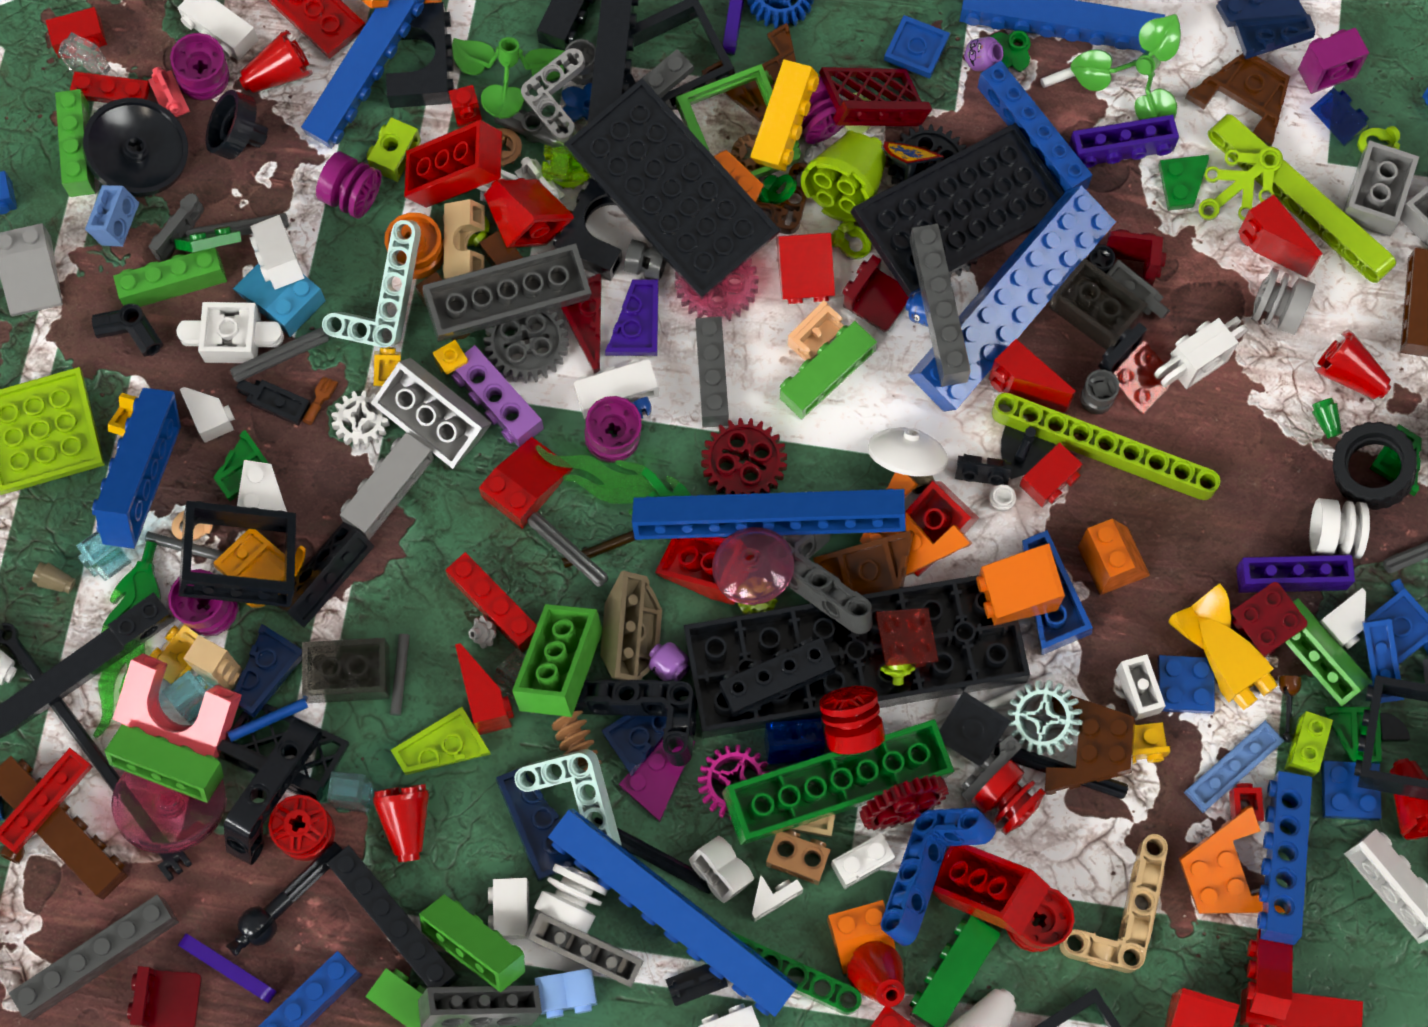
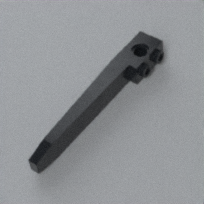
M153 592L109 623L108 629L1 703L0 738L13 733L175 621L156 594Z

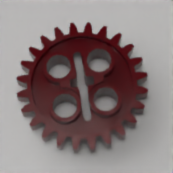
M739 418L738 425H734L731 420H728L727 429L719 425L718 430L720 434L710 433L713 441L705 440V447L708 450H702L701 452L702 457L706 458L701 461V467L707 468L703 471V476L711 477L708 481L709 487L717 484L716 494L721 493L723 490L725 494H760L761 492L770 493L769 487L778 488V483L775 479H784V474L780 471H786L787 464L783 462L787 460V453H781L785 450L784 443L777 444L780 440V435L771 436L772 427L763 430L762 421L757 426H753L752 418L749 419L748 424H744L742 418ZM741 440L744 442V445L736 448L731 445V442ZM759 450H764L769 455L765 458H758L755 453ZM745 457L749 458L744 464L740 463V460H743ZM728 462L733 465V468L725 471L719 466L722 463ZM759 467H765L766 470H760ZM747 473H754L758 478L754 481H747L744 476Z
M926 775L921 779L916 777L911 782L906 780L903 783L892 786L888 790H883L884 793L882 795H875L874 800L867 801V805L861 807L862 810L859 811L864 827H867L868 830L873 829V831L879 828L884 830L888 826L893 828L899 823L903 825L917 819L924 811L934 810L933 806L940 805V801L945 800L946 796L949 795V790L941 776L936 777V775L928 777Z

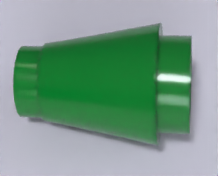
M1328 398L1312 405L1314 409L1312 414L1324 434H1326L1327 439L1343 434L1338 404L1334 403L1333 398Z

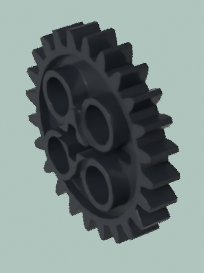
M932 124L929 125L928 130H924L923 126L919 125L918 132L909 128V136L901 133L900 141L894 140V143L917 147L927 146L932 152L941 148L937 154L944 156V159L966 149V144L959 145L960 137L951 138V130L944 134L942 133L943 126H940L937 131H934ZM889 157L887 165L890 166L888 168V175H893L891 183L897 184L904 181L905 169L892 164V158ZM935 160L933 163L924 162L917 164L915 175L923 171L924 165L929 168L941 162V160Z

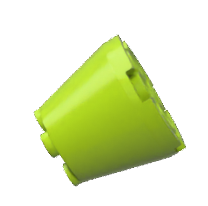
M852 130L847 131L844 136L814 158L804 169L801 175V187L807 198L812 197L823 208L821 211L823 214L842 222H856L850 212L852 208L877 195L886 164L882 142L876 137H868Z

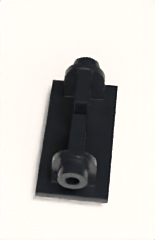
M964 453L963 456L958 455L955 479L992 485H1008L1012 467L1011 463L1006 462V459L987 457V463L983 464L981 456Z
M705 964L665 980L676 1007L728 987L726 978L724 977L723 980L719 979L709 971L711 966Z

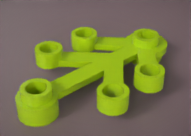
M1265 147L1259 153H1241L1234 149L1227 151L1225 163L1228 166L1233 167L1239 163L1256 165L1248 171L1223 170L1214 166L1208 167L1205 171V180L1207 182L1216 183L1218 180L1235 182L1215 199L1203 200L1199 205L1200 217L1206 221L1214 220L1219 215L1220 208L1243 189L1242 206L1239 208L1238 217L1244 221L1245 217L1241 215V211L1243 209H1252L1254 180L1263 173V189L1258 195L1260 203L1264 201L1261 197L1264 192H1269L1271 196L1274 194L1272 190L1274 172L1283 163L1281 151L1275 147ZM1235 154L1238 159L1235 162H1230L1228 156ZM1268 156H1272L1275 159V162L1273 164H1267L1265 162V158ZM1210 171H1215L1217 177L1210 179L1207 174ZM1208 206L1214 209L1211 215L1204 213V209Z

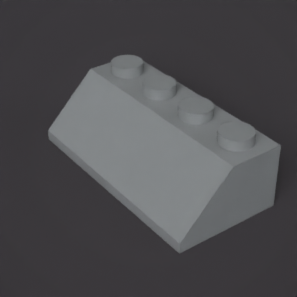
M412 358L398 362L371 402L373 406L408 434L431 449L433 454L452 469L478 444L492 424L490 420Z

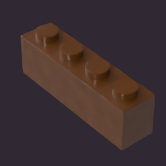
M1415 248L1408 257L1400 353L1428 357V249Z

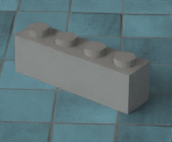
M407 432L402 438L399 437L393 442L390 448L391 452L386 458H381L374 467V473L369 479L365 478L360 483L357 494L352 500L348 499L341 508L340 517L342 521L358 529L368 540L371 539L434 460L432 450Z

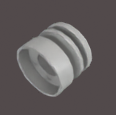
M1272 268L1258 290L1253 303L1254 310L1251 319L1259 321L1263 311H1265L1267 314L1264 324L1269 325L1276 315L1279 317L1277 329L1295 335L1309 306L1316 284L1298 278L1291 288L1287 286L1289 274L1284 273L1280 283H1278L1276 280L1279 270Z

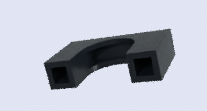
M444 2L424 3L421 14L418 17L415 16L410 23L411 29L409 33L400 40L417 39L425 41L433 46L435 55L426 67L418 71L386 74L387 98L390 108L451 104L448 91L455 89L454 80L449 79V72L454 71L453 58L448 56V49H452L451 34H447V27H451L450 12L445 11Z
M589 175L586 189H582L579 192L574 211L570 210L574 219L564 227L562 232L556 234L553 246L554 249L576 243L584 269L596 275L600 273L602 278L611 281L622 262V250L595 238L587 230L586 223L589 216L598 208L616 204Z

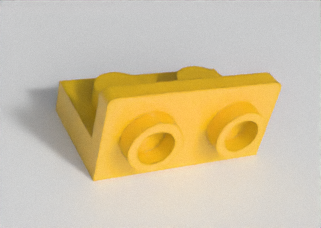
M180 624L178 627L174 625L164 638L167 642L161 649L155 648L150 654L151 657L167 663L163 679L175 688L178 687L192 669L183 658L198 636L197 633L185 624Z
M1163 722L1135 725L1133 764L1137 763L1136 760L1147 759L1148 763L1163 761L1164 757L1171 752L1170 746L1166 745Z

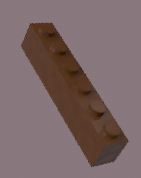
M9 756L0 765V795L15 810L42 778L40 777L36 780L31 772L34 769L23 758L18 761L14 757ZM63 801L36 833L97 897L104 900L128 877L123 871L126 865L115 854L110 857L104 851L107 845L96 834L91 837L85 831L89 826L78 815L73 818L67 812L70 806Z

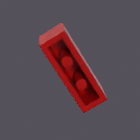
M1259 929L1255 940L1250 939L1247 956L1252 957V960L1249 961L1247 967V977L1251 978V982L1249 981L1247 986L1246 999H1250V1012L1285 1020L1292 1002L1293 945L1260 939L1261 929Z

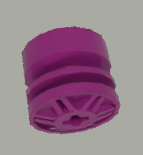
M202 33L188 34L179 39L172 47L170 55L172 69L178 86L184 94L192 99L208 100L217 97L228 86L230 74L223 48L215 38Z
M818 76V87L815 92H812L810 98V111L807 116H804L801 124L803 138L808 144H816L827 140L844 127L836 125L833 116L837 111L821 76Z
M338 151L328 159L320 173L316 185V198L332 207L339 206L342 212L349 213L350 216L359 219L367 213L375 201L381 184V171L363 162L358 164L356 158Z
M610 396L596 401L588 410L585 420V444L590 453L598 460L607 463L622 462L630 458L637 450L642 423L641 415L636 406L625 398ZM608 431H613L617 436L612 437L611 434H608Z
M202 569L191 570V572L213 574ZM180 576L173 583L168 595L169 608L174 617L198 635L207 637L219 635L227 630L235 621L238 612V602L178 596Z

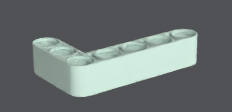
M400 220L393 225L376 318L372 319L345 312L330 313L322 321V328L327 335L385 348L400 342L421 236V229L417 222L413 220ZM404 225H408L412 230L409 239H405L402 236L401 230ZM399 251H403L407 256L404 265L399 264L397 261ZM395 276L399 277L402 282V287L399 291L395 290L392 286V280ZM390 302L394 303L397 307V313L394 317L387 312V306ZM335 317L339 318L342 323L339 331L335 330L332 326V321ZM360 322L367 328V333L364 337L357 331V326ZM385 328L392 332L390 342L385 341L382 337V332Z
M583 749L530 763L516 772L515 783L520 790L525 792L571 781L579 813L622 846L599 760L593 751ZM579 757H583L587 760V770H582L579 767ZM552 764L560 766L562 770L561 777L553 774ZM529 770L534 773L536 779L534 784L527 781L526 771ZM586 784L594 787L596 791L595 797H590L586 794ZM593 812H598L602 815V824L594 822L592 818Z

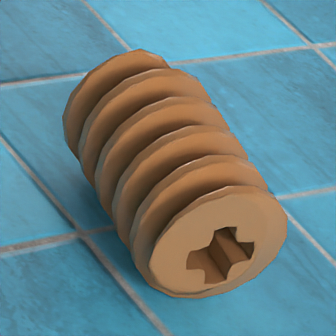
M574 711L572 717L561 716L551 725L554 731H558L555 737L557 741H562L559 748L560 751L565 752L564 754L588 749L594 744V740H585V737L591 733L590 729L581 730V727L587 723L586 719H577L583 711ZM591 750V751H593L596 755L598 754V751H597V750ZM579 757V767L582 770H587V760L583 757Z

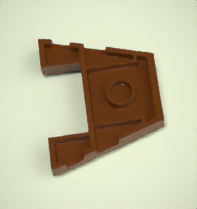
M787 23L767 34L768 40L778 56L762 64L764 71L767 70L772 77V90L774 89L783 59L796 62ZM718 61L717 63L702 70V75H705L717 68H720L723 65L720 61ZM756 80L724 92L727 97L759 122L763 121L767 107Z
M1242 53L1223 66L1219 72L1203 80L1196 88L1190 89L1185 99L1204 110L1217 91H1220L1263 117L1253 133L1271 147L1274 142L1290 76L1257 56L1245 59Z
M1071 695L1068 698L1069 701L1075 698L1079 700L1078 704L1072 706L1073 710L1082 709L1083 711L1082 714L1075 715V718L1083 721V724L1079 725L1078 730L1080 734L1077 743L1076 768L1046 767V795L1056 794V791L1070 788V790L1078 788L1081 784L1088 782H1100L1132 773L1135 733L1134 716ZM1052 696L1054 711L1058 715L1066 716L1061 702Z

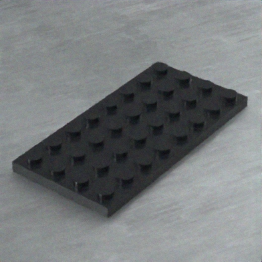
M643 78L564 143L565 149L701 300L780 233V229Z
M1014 123L854 206L850 212L909 297L920 291L910 245L912 228L932 224L939 225L949 274L1034 229L1062 197L1064 192L1017 124Z

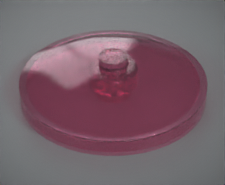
M125 771L113 791L111 807L116 826L129 843L147 852L165 854L189 849L211 835L223 818L227 797L223 779L209 802L206 803Z

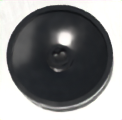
M122 98L103 105L89 119L83 136V154L88 168L103 185L124 186L133 196L143 197L160 193L178 180L186 165L188 141L178 119L163 106L142 98Z

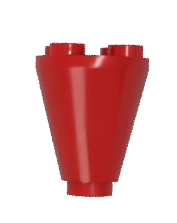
M426 784L401 788V792L399 787L375 791L373 803L394 856H397L398 862L419 860V852H422L429 801V789H426Z

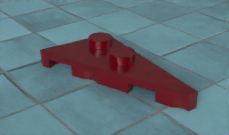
M600 273L587 279L591 290L589 300L560 308L594 374L600 371L602 290Z

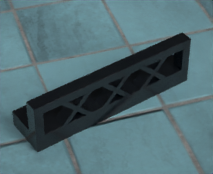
M343 522L296 575L294 596L290 607H276L287 613L300 626L305 628L374 548V545L358 529Z

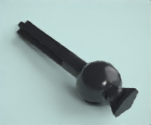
M335 841L264 908L260 906L250 907L242 913L237 923L240 933L235 937L234 941L226 945L234 956H237L242 948H245L250 943L260 946L272 940L277 930L275 920L330 869L327 863L343 850Z

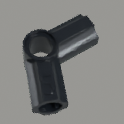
M127 304L121 310L92 315V327L96 338L129 333L144 357L153 356L164 346L142 309L136 304ZM139 316L135 322L129 323L132 317Z

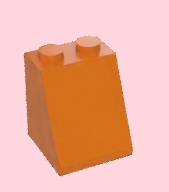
M1110 519L1087 528L1078 549L1100 595L1150 576L1127 526L1114 519Z
M1045 544L982 566L979 576L976 577L980 593L984 592L987 602H984L987 618H992L994 626L1057 611L1065 597L1050 544Z

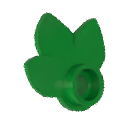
M1014 31L1009 35L998 32L989 36L995 38L1003 48V58L1001 61L1008 69L1013 66L1016 71L1022 72L1028 67L1030 62L1028 50L1030 49L1031 41L1025 32ZM1018 42L1022 46H1016L1014 43Z

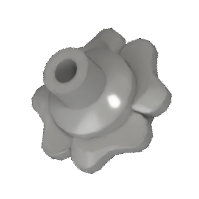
M823 142L811 145L806 149L804 161L807 165L826 150L827 147Z
M482 615L480 618L474 619V625L468 633L469 637L474 643H478L482 649H485L487 646L493 645V639L496 637V626L493 621H489L486 616Z

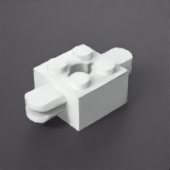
M203 302L201 320L181 321L176 330L177 336L184 346H199L198 352L205 363H244L258 356V347H279L284 340V333L279 323L275 321H261V314L255 303Z
M1238 317L1233 318L1226 324L1220 318L1212 323L1210 321L1204 322L1196 329L1197 333L1191 337L1185 335L1175 343L1176 348L1171 352L1169 362L1161 366L1154 373L1157 379L1164 377L1161 381L1163 387H1167L1178 379L1188 389L1229 361L1239 343L1237 339L1246 333L1247 327L1241 325L1236 328L1241 323Z

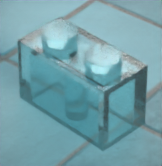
M97 531L76 545L82 553L78 556L82 564L94 577L100 575L104 581H107L132 563L121 547L103 545L100 533Z
M188 670L162 692L175 709L192 724L197 720L205 692L211 687L200 674L195 677Z
M331 771L327 800L336 810L369 813L370 805H374L373 797H375L374 792L376 789L373 788L372 783L364 774Z

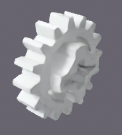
M364 390L361 396H357L356 392L353 391L352 398L348 399L344 395L342 397L344 403L335 404L338 412L331 414L333 420H335L332 423V427L334 430H337L336 435L339 439L344 437L345 445L348 446L353 441L355 448H359L360 443H364L368 448L370 445L369 441L373 440L379 443L377 436L379 434L383 436L387 434L383 428L390 426V422L386 418L387 416L371 404L376 394L373 393L369 398ZM369 406L374 408L377 411L378 415H375L374 412H370ZM344 424H346L347 427H352L353 432H349L344 427Z

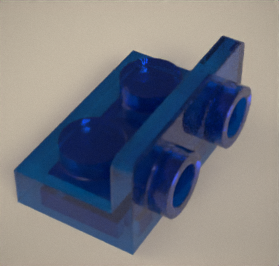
M1333 87L1310 109L1345 147L1363 130L1370 128L1366 123L1369 118L1360 108L1355 111L1351 107L1352 99L1344 90L1338 92Z

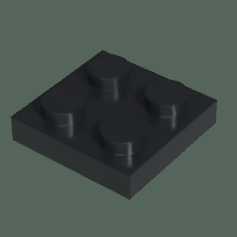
M1138 323L1133 329L1128 327L1119 339L1121 341L1117 346L1111 345L1103 354V360L1098 365L1100 370L1104 369L1115 374L1139 348L1147 328L1141 323Z
M963 691L939 731L946 746L980 766L992 753L1011 720Z

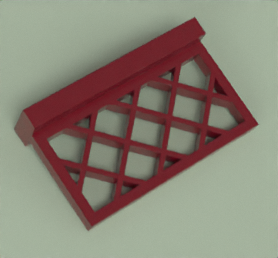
M822 67L819 71L837 111L833 116L836 125L919 126L923 124L932 111L929 102L921 101L907 69ZM831 76H834L840 81H842V85L832 80ZM850 77H856L864 82V84L860 85ZM871 77H876L879 80L883 81L885 83L884 86L873 80ZM892 78H901L904 86ZM846 84L857 91V95L844 88V85ZM866 84L879 92V94L876 95L865 88ZM889 85L900 93L899 96L887 89L886 86ZM839 94H841L842 96H844V97L847 98L848 100H844V101L842 102V100H841ZM861 94L871 101H864L859 95ZM881 94L891 101H885L880 98ZM904 95L911 101H905L901 96Z

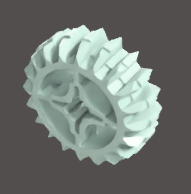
M1039 680L1035 682L1036 690H1034L1031 684H1026L1025 689L1028 694L1026 695L1023 691L1018 690L1016 694L1021 701L1012 699L1010 703L1016 706L1017 709L1016 711L1008 710L1007 712L1008 715L1015 716V721H1011L1008 726H1017V729L1011 735L1015 737L1021 734L1022 737L1018 742L1024 745L1028 741L1027 751L1032 752L1037 746L1038 755L1044 754L1045 747L1049 755L1055 754L1054 745H1056L1060 752L1064 751L1065 746L1062 741L1072 745L1074 741L1069 734L1075 736L1080 734L1073 726L1083 724L1082 720H1075V715L1083 713L1082 709L1073 710L1072 707L1078 704L1079 700L1077 698L1068 700L1072 695V691L1069 689L1061 694L1063 690V684L1058 683L1054 690L1053 681L1047 680L1045 689ZM1043 695V701L1040 702L1037 710L1025 711L1032 699ZM1052 696L1061 702L1066 716L1058 715L1054 711ZM1043 710H1046V715L1058 720H1050L1046 722L1047 725H1044L1043 720L1032 715L1044 714ZM1024 719L1031 720L1036 724L1038 739L1027 730ZM1053 725H1065L1060 735L1046 741L1047 734L1050 733Z

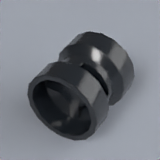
M1106 245L1096 246L1090 252L1087 260V273L1092 278L1103 279L1115 262L1114 251Z

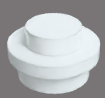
M997 485L990 492V504L999 511H1007L1014 506L1016 493L1008 485Z

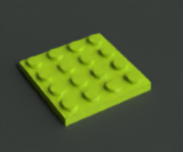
M80 367L0 389V495L105 465L83 372Z

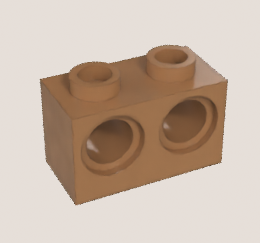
M792 830L777 833L766 860V866L819 885L831 849L826 848L827 844L817 839H811L810 842L799 838V833ZM782 844H789L792 846L794 853L789 857H783L779 854L778 848ZM808 854H815L819 857L820 863L815 867H811L805 863L804 858Z

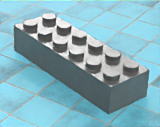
M576 243L423 285V295L438 342L587 301L591 296V290Z

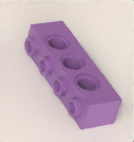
M475 345L464 353L468 363L453 371L452 379L460 388L464 386L469 391L468 397L476 406L481 405L486 410L484 414L493 425L497 423L503 429L501 434L510 444L514 442L520 447L528 439L536 436L544 429L542 419ZM477 376L485 378L481 383L472 382ZM493 395L502 396L497 402L489 401V398ZM511 413L519 415L517 419L513 421H508L505 419L506 416Z

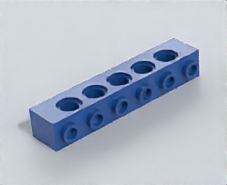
M999 61L981 72L977 88L1007 126L1014 123L1017 124L1063 192L1065 193L1068 189L1080 185L1088 189L1092 173L1004 63Z
M1278 771L1275 778L1269 780L1267 796L1271 797L1270 806L1268 805L1266 808L1265 822L1269 823L1268 832H1265L1263 839V848L1267 849V856L1263 858L1261 865V875H1265L1264 885H1261L1259 891V901L1263 902L1262 912H1259L1257 918V928L1261 929L1260 939L1295 945L1302 937L1312 777ZM1282 801L1290 802L1293 808L1286 807ZM1280 826L1288 828L1291 834L1284 833ZM1278 852L1286 854L1289 861L1281 859ZM1276 879L1285 881L1287 887L1280 886ZM1274 906L1282 907L1286 914H1279Z

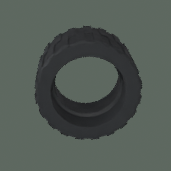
M1377 421L1374 423L1365 422L1359 426L1356 425L1342 435L1341 440L1335 446L1336 449L1333 452L1332 460L1335 483L1343 497H1346L1348 501H1352L1354 504L1364 502L1367 503L1369 509L1379 510L1381 508H1389L1396 503L1398 504L1410 493L1416 480L1417 456L1412 441L1407 438L1402 430L1400 431L1391 424L1388 425ZM1373 444L1383 445L1391 448L1398 454L1401 461V471L1396 480L1384 487L1368 488L1352 479L1348 470L1350 457L1364 446Z

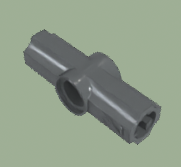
M521 109L510 118L500 119L497 117L494 119L496 124L524 135L528 142H540L561 152L566 150L564 143L559 142L533 111L527 112ZM531 125H538L536 129H529ZM558 125L561 132L565 134L569 132L567 128Z

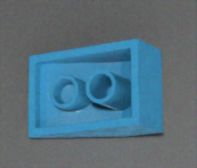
M259 263L233 288L248 303H255L259 312L268 320L278 322L282 331L289 337L326 301L321 289L304 274V279L275 290L271 280L265 281Z

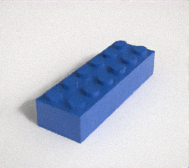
M142 388L139 398L134 400L132 416L126 420L124 436L118 440L116 456L110 460L108 476L103 478L100 496L94 500L92 506V514L96 516L97 520L96 530L100 533L103 545L131 549L136 547L181 429L175 393L173 391Z

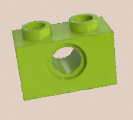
M391 117L387 125L384 124L381 127L379 139L375 146L372 145L369 148L367 161L370 167L380 170L382 176L398 182L406 168V151L417 147L421 142V138L417 128ZM390 147H397L393 151H387V149Z

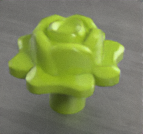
M893 656L888 659V663H885V666L881 667V671L891 676L892 684L897 686L903 685L904 677L915 670V666L908 663L907 658L903 656Z

